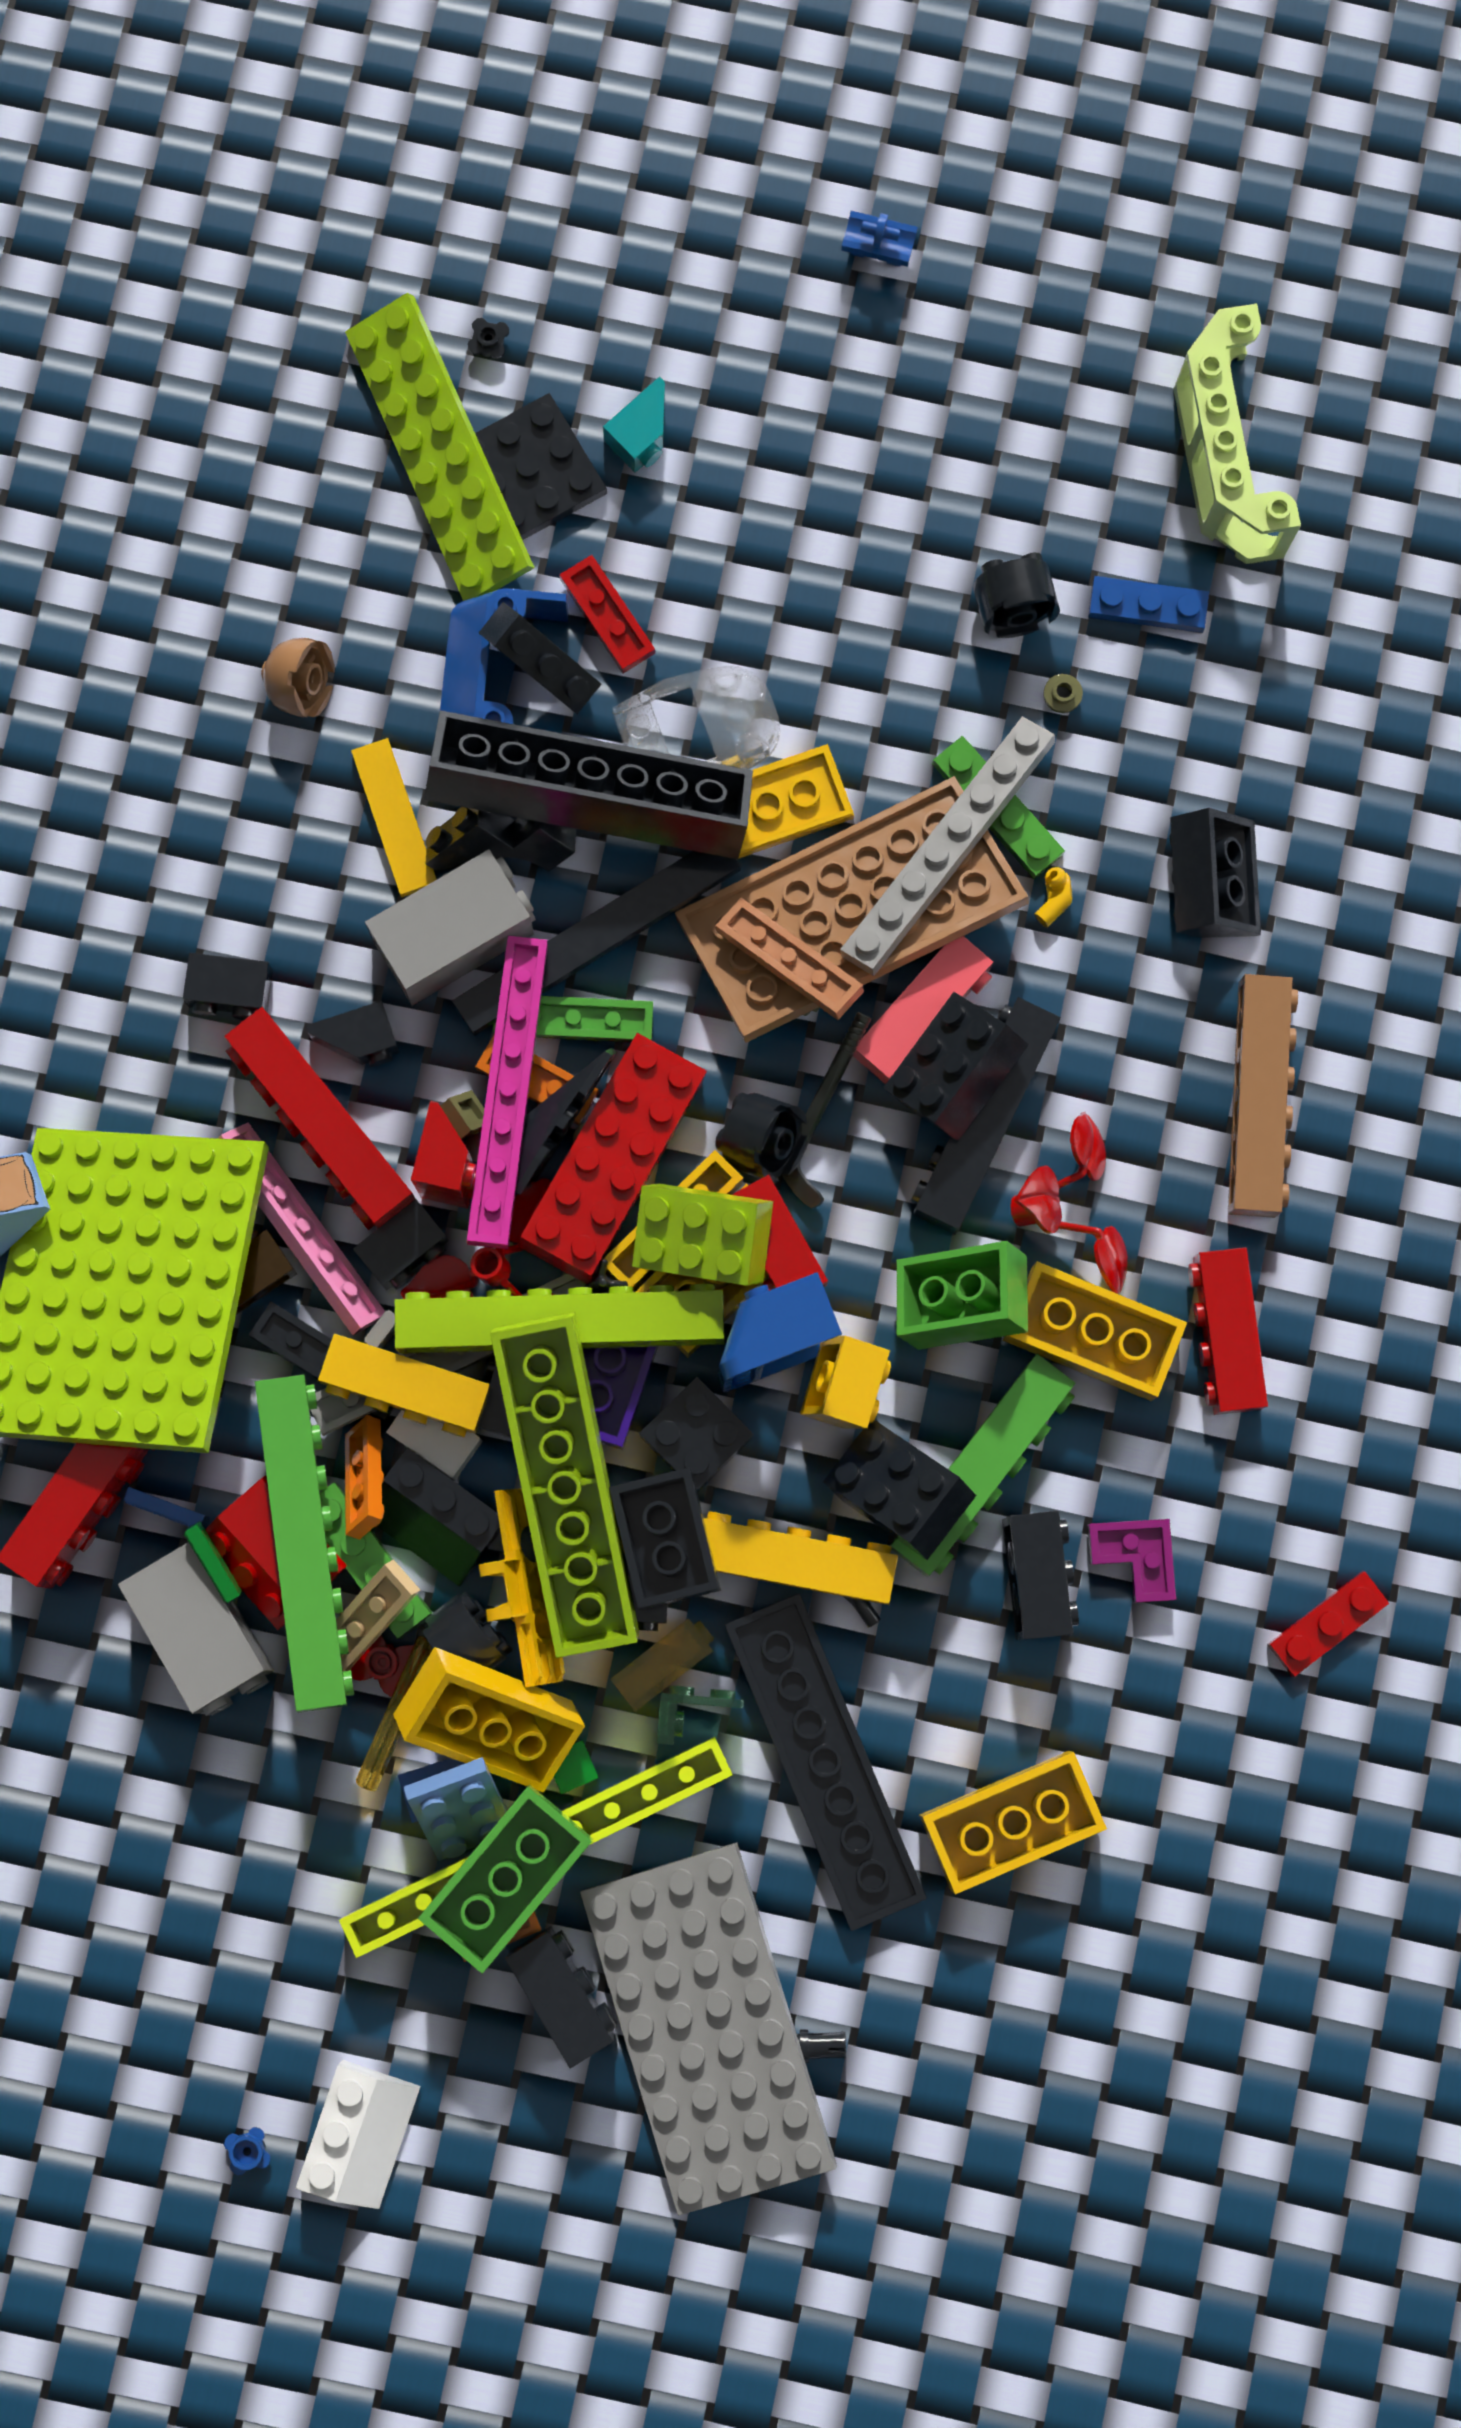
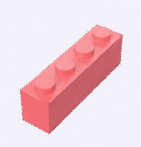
M964 936L944 945L862 1037L856 1051L853 1052V1057L886 1084L953 992L966 998L971 991L978 994L992 978L988 972L993 961Z

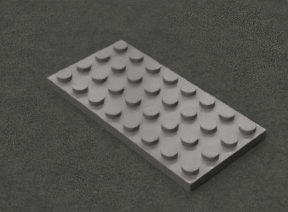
M736 1842L582 1890L580 1894L678 2216L835 2170L837 2163L738 1843Z

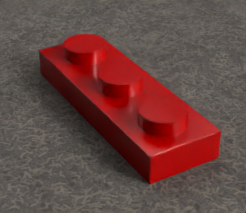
M590 555L559 575L560 581L622 674L655 654L654 646L593 555Z
M1362 1571L1267 1645L1291 1677H1295L1390 1603L1368 1574Z

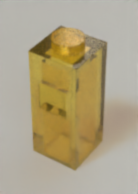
M687 1619L613 1676L611 1681L636 1712L709 1655L713 1650L708 1644L714 1638L700 1620L693 1625Z

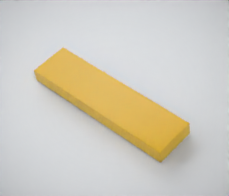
M386 738L353 749L351 752L402 898L417 892L437 879L434 870L425 864L426 847L389 739Z

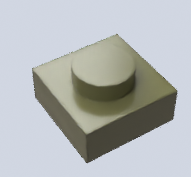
M472 1090L450 1097L440 1105L461 1139L482 1131L484 1107Z

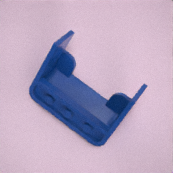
M503 588L457 604L450 616L440 710L514 724L512 713L505 705L498 702L484 701L490 643L479 634V631L502 602L523 618L568 622L567 594Z
M818 1272L769 1290L768 1285H763L744 1293L746 1300L739 1304L718 1367L717 1378L723 1393L729 1392L813 1360L817 1357L822 1342L842 1335Z

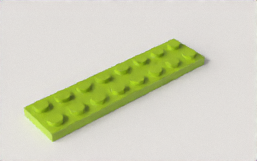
M406 293L348 329L345 333L461 597L465 601L496 591L535 567L416 299L413 295Z

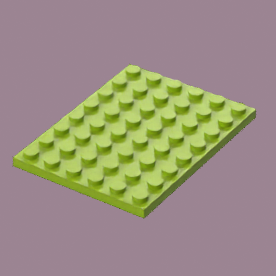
M37 1128L31 1155L50 1210L10 1247L0 1290V1437L209 1453L269 1151L265 1141Z

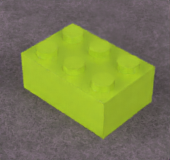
M665 1184L643 1185L641 1188L632 1267L745 1286L764 1282L773 1201Z

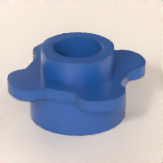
M253 2127L248 2133L239 2136L232 2133L225 2139L224 2147L229 2151L230 2170L234 2174L243 2175L246 2170L253 2169L254 2167L263 2169L270 2163L271 2156L265 2151L263 2144L265 2133L261 2128ZM249 2147L251 2154H244V2148Z

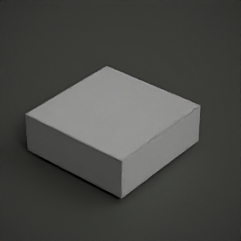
M388 1310L383 1313L364 1338L365 1344L380 1349L386 1346L395 1334V1314L392 1311Z

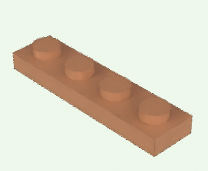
M742 897L715 925L718 934L837 1020L842 1017L864 992L863 984Z

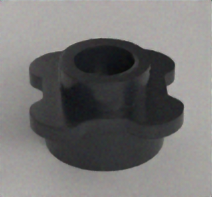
M484 318L474 320L472 323L473 337L467 344L470 353L474 355L479 354L484 358H501L505 354L504 339L509 335L508 325L504 322L497 324L489 323ZM491 336L492 340L486 341L485 337Z

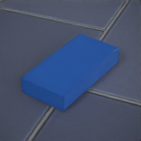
M128 1487L124 1497L126 1504L188 1527L200 1521L206 1530L210 1517L131 1487Z

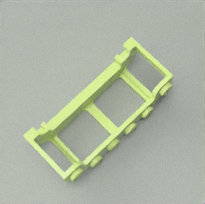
M1257 304L1219 309L1188 350L1173 388L1201 534L1211 541L1217 539L1236 552L1235 557L1245 564L1284 558L1301 527L1295 500L1289 494L1281 491L1255 494L1230 364L1235 358H1237V361L1245 360L1247 355L1246 346L1253 343L1259 335L1261 321ZM1279 532L1278 536H1270V535L1266 534V533Z

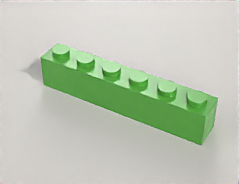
M1036 1354L948 1468L959 1476L977 1496L928 1560L896 1538L890 1545L892 1547L891 1550L924 1576H930L933 1571L940 1575L954 1557L949 1550L957 1539L964 1543L978 1526V1523L973 1518L982 1506L989 1511L1003 1491L997 1486L1006 1475L1013 1479L1025 1464L1027 1459L1022 1454L1029 1444L1032 1443L1037 1447L1050 1431L1051 1427L1046 1422L1054 1411L1061 1415L1072 1402L1075 1395L1069 1391L1076 1383L1039 1354Z

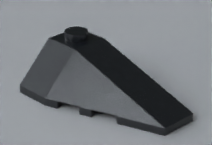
M612 1048L606 1050L526 1115L516 1193L521 1195L538 1180L618 1053Z

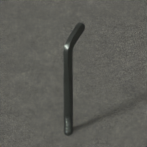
M860 1012L856 1013L805 1114L807 1124L801 1122V1134L807 1136L804 1153L854 1055L853 1052L856 1051L860 1043L859 1041L862 1039V1035L871 1021L870 1017ZM800 1162L789 1176L782 1174L787 1185L804 1204L810 1208H816L824 1202L822 1194L802 1173Z

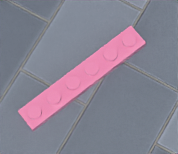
M249 1123L218 1137L219 1139L261 1141ZM268 1151L258 1201L259 1207L350 1333L355 1335L372 1326L380 1319L385 1310Z

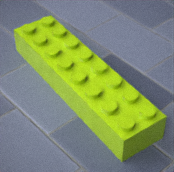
M572 1312L495 1327L491 1331L490 1336L555 1656L559 1658L637 1643L639 1628L618 1523L609 1490L610 1483L576 1314Z

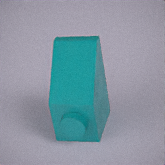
M660 376L603 426L604 442L634 473L643 466L646 468L652 466L663 452L665 381Z

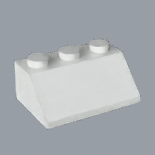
M342 2060L338 2064L296 2189L337 2203L379 2209L421 2086Z

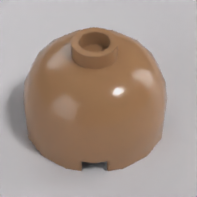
M293 638L278 644L268 656L267 661L264 662L261 670L265 691L272 704L279 710L298 717L319 716L327 706L332 694L333 686H326L328 672L335 673L332 652L326 643L309 638Z

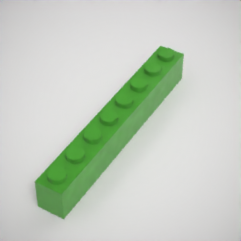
M305 1375L255 1381L296 1712L302 1713L348 1706L346 1696L354 1695L351 1670L343 1671L341 1655L349 1654L346 1629L338 1630L336 1613L344 1612L341 1588H332L330 1573L338 1571L335 1547L327 1548L325 1531L333 1530L330 1506L322 1507L320 1495L321 1490H328L325 1465L317 1466L315 1450L323 1449L320 1425L311 1424L310 1409H317L314 1384L306 1385Z

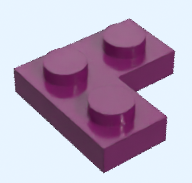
M1170 1519L1087 1524L1090 1565L1130 1562L1134 1603L1176 1600Z

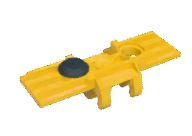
M522 1488L496 1490L494 1493L505 1558L500 1561L479 1564L480 1577H504L508 1602L495 1608L487 1609V1622L511 1619L515 1623L525 1688L562 1682L565 1674L563 1657L556 1658Z

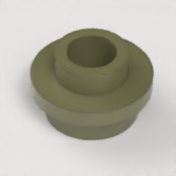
M1058 674L1048 680L1043 696L1045 703L1050 709L1058 713H1068L1076 709L1080 704L1083 690L1079 681L1073 676ZM1059 687H1066L1070 691V696L1067 698L1060 697L1057 694V689Z

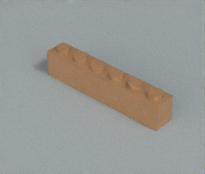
M1245 974L1238 982L1228 1193L1229 1215L1275 1218L1282 1213V1207L1287 1208L1289 1203V1184H1283L1284 1168H1289L1291 1162V1145L1285 1144L1286 1129H1291L1293 1121V1107L1287 1106V1091H1292L1295 1079L1294 1067H1289V1052H1294L1296 1046V1028H1290L1291 1013H1296L1298 1005V990L1292 989L1293 977Z

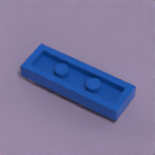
M1094 576L1088 618L1203 633L1206 624L1209 591Z

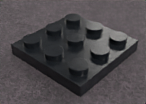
M550 393L475 433L522 540L607 494L605 484Z

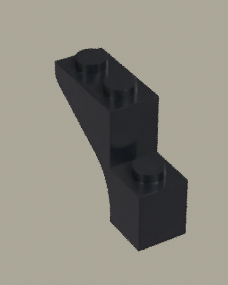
M461 807L452 818L441 826L434 827L426 838L425 864L434 870L460 867L485 851L490 850L495 859L501 856L503 858H519L530 861L549 872L575 853L576 829L522 818L514 820L506 815Z

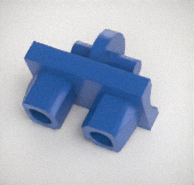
M851 211L841 251L849 252L850 255L863 258L866 256L886 261L887 264L898 267H908L918 227L888 220V215L883 213L880 214V217Z

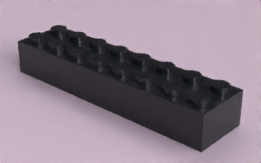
M440 710L424 800L739 859L748 826L753 770Z

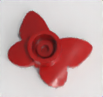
M381 1634L350 1669L352 1679L365 1681L374 1678L378 1680L383 1692L390 1697L402 1696L408 1689L407 1675L417 1673L426 1662L431 1651L429 1648L418 1645L394 1647L392 1643L387 1644Z

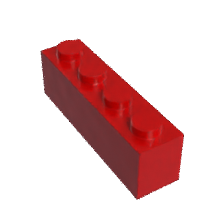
M1247 1247L1199 1252L1193 1257V1263L1189 1264L1188 1274L1191 1287H1197L1199 1303H1194L1193 1311L1195 1324L1197 1327H1202L1204 1342L1199 1343V1358L1201 1366H1207L1209 1382L1204 1383L1206 1405L1213 1406L1214 1415L1262 1410L1268 1407Z

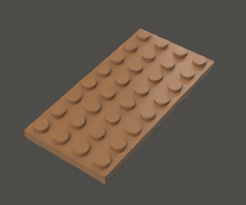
M955 776L675 912L680 927L745 1043L819 1006L717 933L715 925L741 897L863 985L1029 904L1027 893L987 830L875 976L841 957L840 949L964 792Z

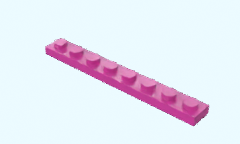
M508 936L467 1245L508 1249L548 950V940L517 936Z

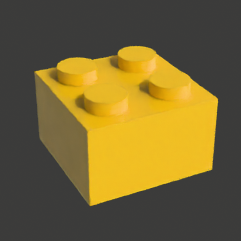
M846 1335L822 1342L818 1350L800 1415L843 1429L868 1428V1424L875 1420L879 1410V1400L876 1397L880 1384L886 1382L890 1372L891 1362L887 1360L890 1350Z

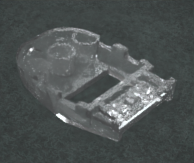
M721 666L666 678L612 708V715L624 746L669 754L651 702L691 688L716 756L706 761L743 769H750L766 760L775 750L780 738L779 717L768 688L757 675L739 666Z

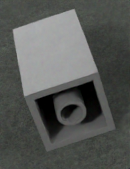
M487 850L365 921L372 941L412 1006L505 952L508 936L529 938L534 935L532 922L536 920L532 913L534 909L523 890L516 893L513 889L516 887L512 880L513 874L502 856L495 859L491 851Z
M189 1543L179 1547L118 1584L192 1714L204 1713L205 1716L210 1714L213 1716L233 1704L231 1696L238 1692H241L242 1695L245 1693L248 1695L269 1682L266 1675L273 1672L274 1669L234 1600L228 1603L223 1601Z

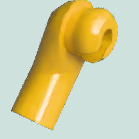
M1059 867L1051 868L1046 872L1045 882L1048 901L1034 913L1035 918L1046 928L1072 903L1070 877Z

